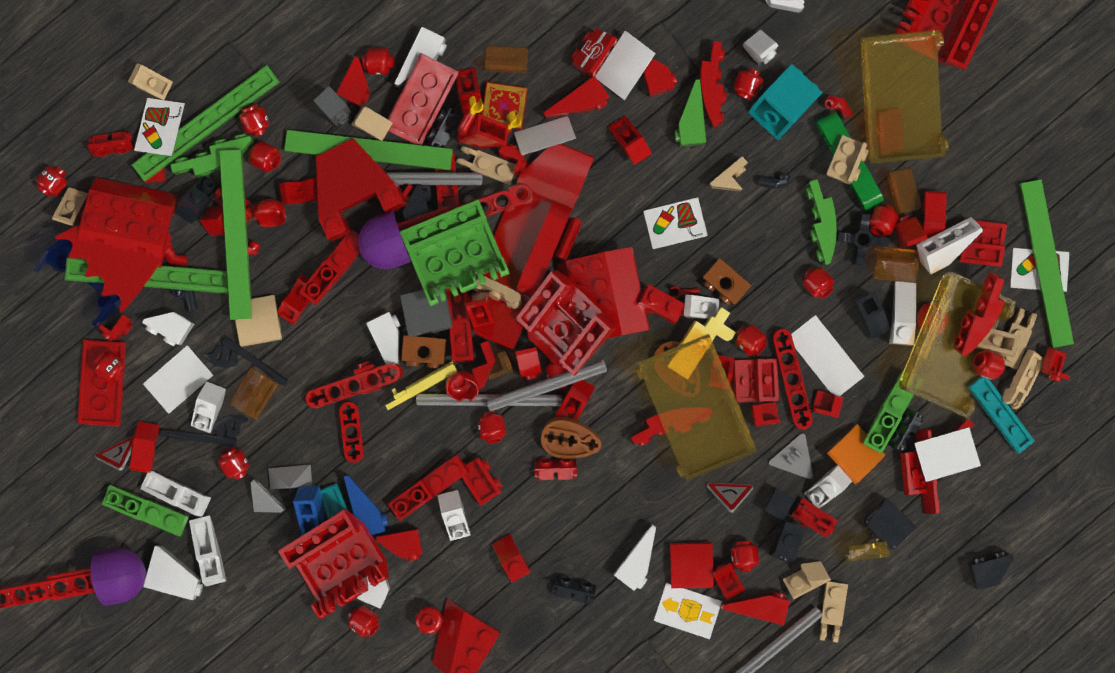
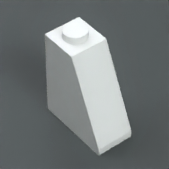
M156 545L144 587L189 600H194L196 596H200L203 584H200L201 577L165 547Z

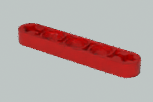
M779 329L773 334L772 339L792 420L797 428L807 429L811 426L813 419L793 338L788 330ZM782 332L784 336H788V339L785 340L786 347L790 345L791 350L786 349L779 352L778 348H783L781 341L777 342V338L780 336L779 333ZM784 353H790L793 356V362L790 365H785L782 362L781 358ZM790 373L798 376L797 384H788L787 376ZM796 393L803 396V403L799 406L792 403V396ZM806 406V411H802L804 417H808V421L805 422V426H802V423L797 422L800 414L799 412L794 413V409H801Z
M397 363L386 364L313 389L307 393L306 402L311 408H319L400 380L403 376V369ZM391 368L392 370L396 369L397 373L394 377L391 375L384 378L383 373L391 371ZM371 373L378 376V383L376 385L370 384L368 380ZM351 380H356L359 383L358 391L355 392L350 389L349 384ZM333 386L338 387L340 390L338 398H334L330 393ZM325 394L326 398L318 400V403L317 401L313 402L312 398L315 395Z

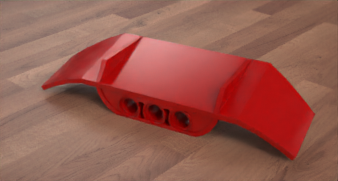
M560 143L548 147L524 169L523 173H520L516 184L524 183L528 185L532 191V196L528 202L515 207L512 205L503 213L494 239L510 274L501 277L497 271L498 279L494 281L519 293L522 304L520 308L513 309L512 307H507L505 301L500 299L497 301L489 297L494 323L474 328L475 334L514 349L523 329V325L516 317L543 282L594 156ZM522 187L516 191V196L519 199H524L528 195L526 188ZM489 272L483 274L485 277L493 280Z

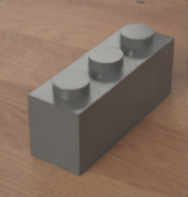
M330 86L313 100L336 127L339 125L344 126L351 119L350 115L352 112Z

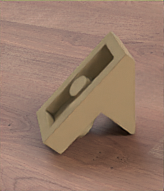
M138 63L128 80L129 83L161 100L165 99L173 83L171 80Z
M361 107L351 125L382 141L393 123L371 109Z
M742 156L714 179L709 186L713 189L741 191L742 188L732 176L735 175L737 178L745 172L744 166L748 162Z
M68 187L52 220L71 226L79 225L80 221L78 218L86 204L88 193Z
M991 329L977 348L988 349L1002 356L1015 357L1021 336Z
M821 561L801 564L802 570L783 579L793 600L831 580Z

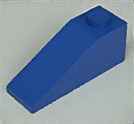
M350 475L344 476L354 516L365 523L371 535L386 531L385 526H389L386 514H382L381 509Z
M300 486L293 503L301 535L303 536L325 522L320 486Z

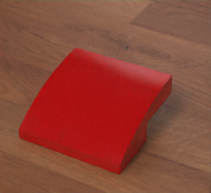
M569 218L553 255L554 258L561 261L567 260L583 223L580 219Z
M974 219L983 231L960 254V262L1002 267L1007 223Z
M777 359L734 360L732 376L734 403L779 401Z
M712 542L670 543L671 589L713 588Z

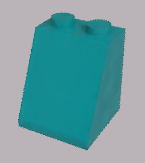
M791 64L758 99L748 113L779 140L823 92L815 83H812L804 76L801 70Z

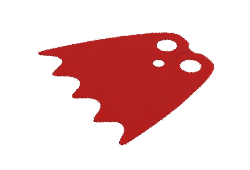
M80 225L57 235L55 239H66L72 242L73 247L69 254L70 259L82 258L88 262L85 277L98 276L104 280L102 296L116 294L120 297V312H123L151 278L171 242V235L168 232L163 255L160 258L153 256L152 253L150 255L145 254L146 249L138 248L137 252H134L132 249L125 250L112 247L111 245H103L104 241L96 239L95 243L89 240L78 239Z

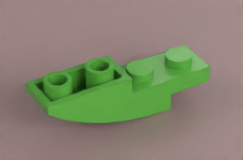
M247 134L237 135L234 137L235 140L228 142L226 139L217 140L214 142L215 145L209 146L210 155L208 152L197 154L195 159L188 160L185 157L175 160L176 163L171 164L172 173L178 175L194 171L195 176L198 178L221 170L220 151L242 150L243 155L254 143V140L251 136L247 137Z
M817 179L810 181L805 190L808 199L813 201V217L819 221V223L811 226L810 236L813 243H817L819 250H816V255L819 263L823 262V266L831 263L836 243V215L832 197L823 199Z
M902 370L893 388L891 387L863 441L864 445L882 454L900 423L904 411L922 382L920 378Z
M109 485L102 505L134 519L142 520L177 536L182 535L189 516L179 513L168 506L113 485Z

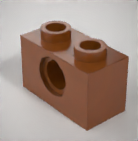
M720 258L702 278L705 281L703 285L712 292L716 290L721 295L719 298L728 306L730 303L734 306L752 286ZM722 278L730 280L731 286L729 289L721 288L720 280Z
M404 336L401 361H406V366L419 367V363H427L428 368H440V364L445 365L447 340ZM423 346L428 347L430 350L427 358H421L418 354L419 349Z

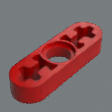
M346 402L339 409L344 455L349 462L356 463L362 460L364 456L359 408L355 403ZM348 405H350L351 409H355V413H352L351 417L352 420H357V424H344V420L349 421L348 415L344 414V410L347 409ZM350 426H354L358 431L357 436L353 439L348 438L346 435V429ZM359 440V444H355V449L360 451V455L353 459V456L348 454L352 451V444L347 446V441L354 442Z

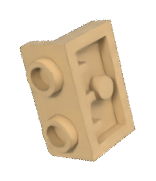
M842 135L826 175L846 184H851L853 180L857 181L861 169H858L860 161L864 162L869 152L866 149L867 143H860Z

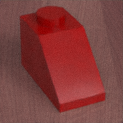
M354 57L336 94L340 98L361 108L362 104L368 102L371 93H369L370 89L359 58Z
M652 58L643 72L649 96L653 97L674 91V85L677 84L675 73L670 72L669 67Z
M475 67L459 70L456 77L463 116L467 110L471 109L469 99L475 96L477 103L481 98Z
M626 116L608 127L634 165L652 154L643 136Z
M908 215L898 219L894 230L901 249L928 239L916 217L910 219Z
M487 291L476 292L466 296L465 306L473 327L493 324L494 317Z
M537 348L516 351L521 377H526V380L539 378L538 374L542 373Z
M584 380L573 383L555 417H567L577 420L593 393L595 386Z
M419 529L376 537L378 543L398 557L406 558L407 561L417 560L419 555L423 554Z
M511 534L492 544L511 582L531 572Z

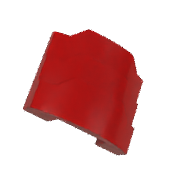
M558 270L550 272L516 317L527 329L529 340L542 350L557 368H566L573 376L578 373L586 361L591 358L598 347L607 340L616 328L602 307L579 285Z

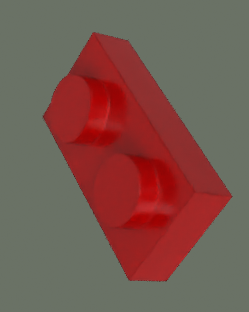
M650 284L645 287L638 302L640 306L673 324L677 323L685 306L684 303Z

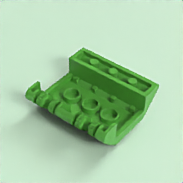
M479 199L400 231L430 306L439 303L436 296H440L441 301L446 300L444 292L446 289L450 288L451 293L455 297L459 295L456 289L458 287L461 293L479 287L477 279H479L481 285L486 284L483 275L489 272L493 280L498 279L497 271L501 277L510 274L488 225Z

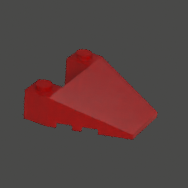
M354 138L316 156L319 222L327 239L335 241L351 233L352 231L343 211L376 195L384 211L387 213L390 211L394 212L408 205L400 186Z

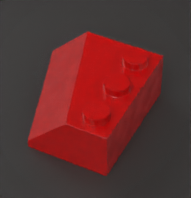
M447 598L443 613V623L439 631L432 664L443 673H477L500 635L501 630Z

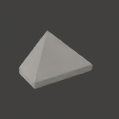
M311 465L268 468L270 489L313 485Z
M257 479L251 482L254 512L281 513L286 510Z

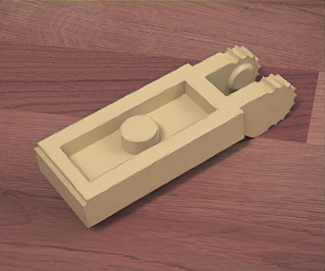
M465 146L461 147L460 150L463 153L475 156L472 164L465 159L457 158V164L470 168L473 172L481 173L484 176L510 185L516 164L479 150L475 151Z
M485 277L486 284L481 285L479 279L476 280L479 287L472 290L476 292L487 291L490 298L497 301L499 299L505 301L507 307H512L513 309L520 308L522 304L521 296L515 290Z
M1019 308L1014 322L1011 323L1008 333L1021 336L1015 357L1003 356L1005 366L1015 370L1019 367L1032 333L1031 329L1037 317V314L1031 313L1026 327L1020 326L1019 324L1025 312L1022 308Z
M1027 350L1016 375L1013 377L1010 388L1004 392L1002 397L1004 403L1009 404L1013 409H1019L1044 363L1042 356L1033 350Z
M826 582L821 612L822 617L820 618V640H825L827 624L834 625L832 640L833 642H838L848 584Z

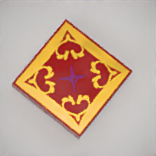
M486 82L483 104L484 112H482V115L507 125L509 123L507 114L514 111L515 115L519 114L521 125L512 129L522 130L528 88Z

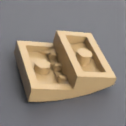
M275 296L251 299L252 319L235 320L240 346L281 340V326Z

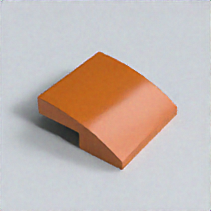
M858 424L827 452L854 484H857L885 456L883 452L880 454L863 444L867 434Z

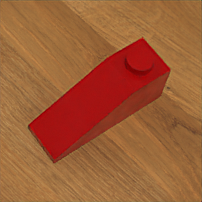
M594 76L545 111L544 117L548 119L591 112L595 109L599 111L608 104L609 95Z
M773 592V595L764 594L722 603L721 608L784 625L790 600L785 598L786 594Z

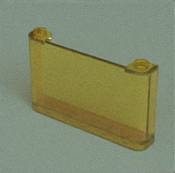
M938 29L861 37L866 149L869 150L867 158L870 164L946 157L949 144L948 139L944 138L941 133L938 51L940 46L944 45V38Z
M947 272L939 283L901 376L899 387L910 394L969 419L975 410L974 400L969 397L971 392L967 386L977 379L978 374L974 370L973 359L977 353L984 349L976 347L968 355L962 356L954 349V342L960 333L961 322L967 310L976 311V302L982 294L983 286L955 272ZM1001 294L999 295L1005 301V304L992 329H997L1000 320L1005 321L1012 317L1015 310V301Z
M709 334L637 363L636 373L639 380L644 379L679 464L675 467L680 478L684 477L686 481L757 452Z

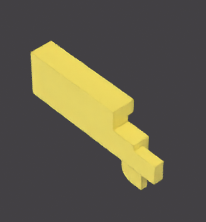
M720 307L714 317L710 316L704 326L694 321L665 366L688 380L716 335L726 341L731 340L736 332L724 325L730 313Z
M454 363L446 364L405 387L406 390L397 393L395 388L392 389L396 400L385 405L386 408L390 410L447 379L452 373L458 372Z

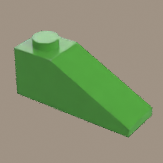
M700 80L695 81L678 129H675V141L680 143V147L705 145L706 143Z

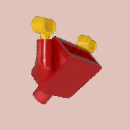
M472 96L469 99L471 109L467 110L458 126L457 139L460 143H465L478 149L505 146L507 144V137L512 132L511 129L521 125L519 114L515 115L514 111L508 113L507 120L509 123L506 125L484 115L475 114L483 110V103L481 98L476 103L475 96Z

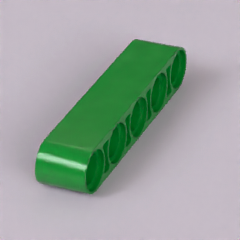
M835 111L816 121L820 133L834 156L841 136L851 138ZM860 161L858 169H861L858 179L857 181L853 180L849 185L863 210L867 211L883 202L884 198L863 161Z

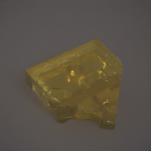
M887 542L849 546L850 554H845V560L847 563L887 558L890 556V550L887 549Z

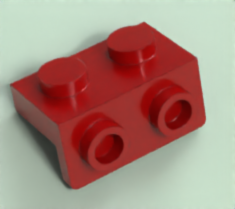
M478 457L466 465L470 472L462 478L480 506L502 492L500 488L503 486L496 476L492 478L489 473L491 467L485 458L481 460Z

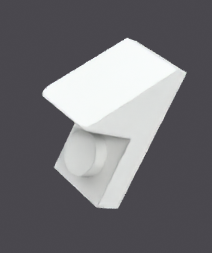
M695 295L685 296V317L709 319L710 316L714 317L718 312L719 299Z

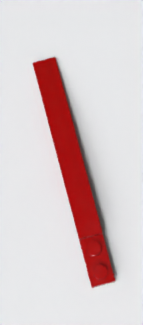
M454 152L452 155L451 171L435 169V173H456ZM436 185L438 209L446 206L452 208L460 205L458 185ZM458 287L456 289L459 295L454 297L450 288L446 289L453 328H450L452 362L474 361L471 319L465 306L468 291L461 293Z

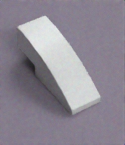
M154 471L147 473L140 488L173 506L203 517L211 497Z
M206 516L190 520L191 534L202 583L205 586L226 582L223 562L211 517Z

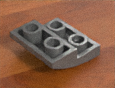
M424 290L400 296L408 336L414 337L428 332L435 333L453 328L447 295L445 301H441L440 296H436L439 303L430 306Z

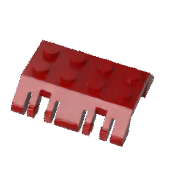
M909 0L906 6L908 9L904 10L903 15L911 20L912 23L909 25L906 22L899 21L897 25L899 28L895 29L892 37L903 46L936 62L966 70L998 0Z
M96 178L88 193L78 239L89 240L94 243L96 239L104 241L103 245H111L112 247L125 250L132 249L134 252H137L138 248L146 249L145 254L150 255L152 253L153 256L162 258L172 215H175L179 195ZM163 257V259L161 260V262H160V264L158 265L157 268H161V267H162L164 257Z
M632 247L602 252L556 264L559 272L586 291L610 317L616 328L607 339L650 330L646 309L638 304L642 296V290Z
M346 509L278 551L289 569L294 566L298 568L317 600L311 607L320 619L336 610L335 601L337 605L342 607L369 590L368 581L374 587L389 578L386 558L365 523Z

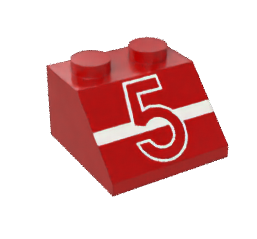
M597 28L593 32L589 31L583 39V42H585L582 49L577 48L571 57L573 59L572 66L590 78L597 74L617 43L616 37Z

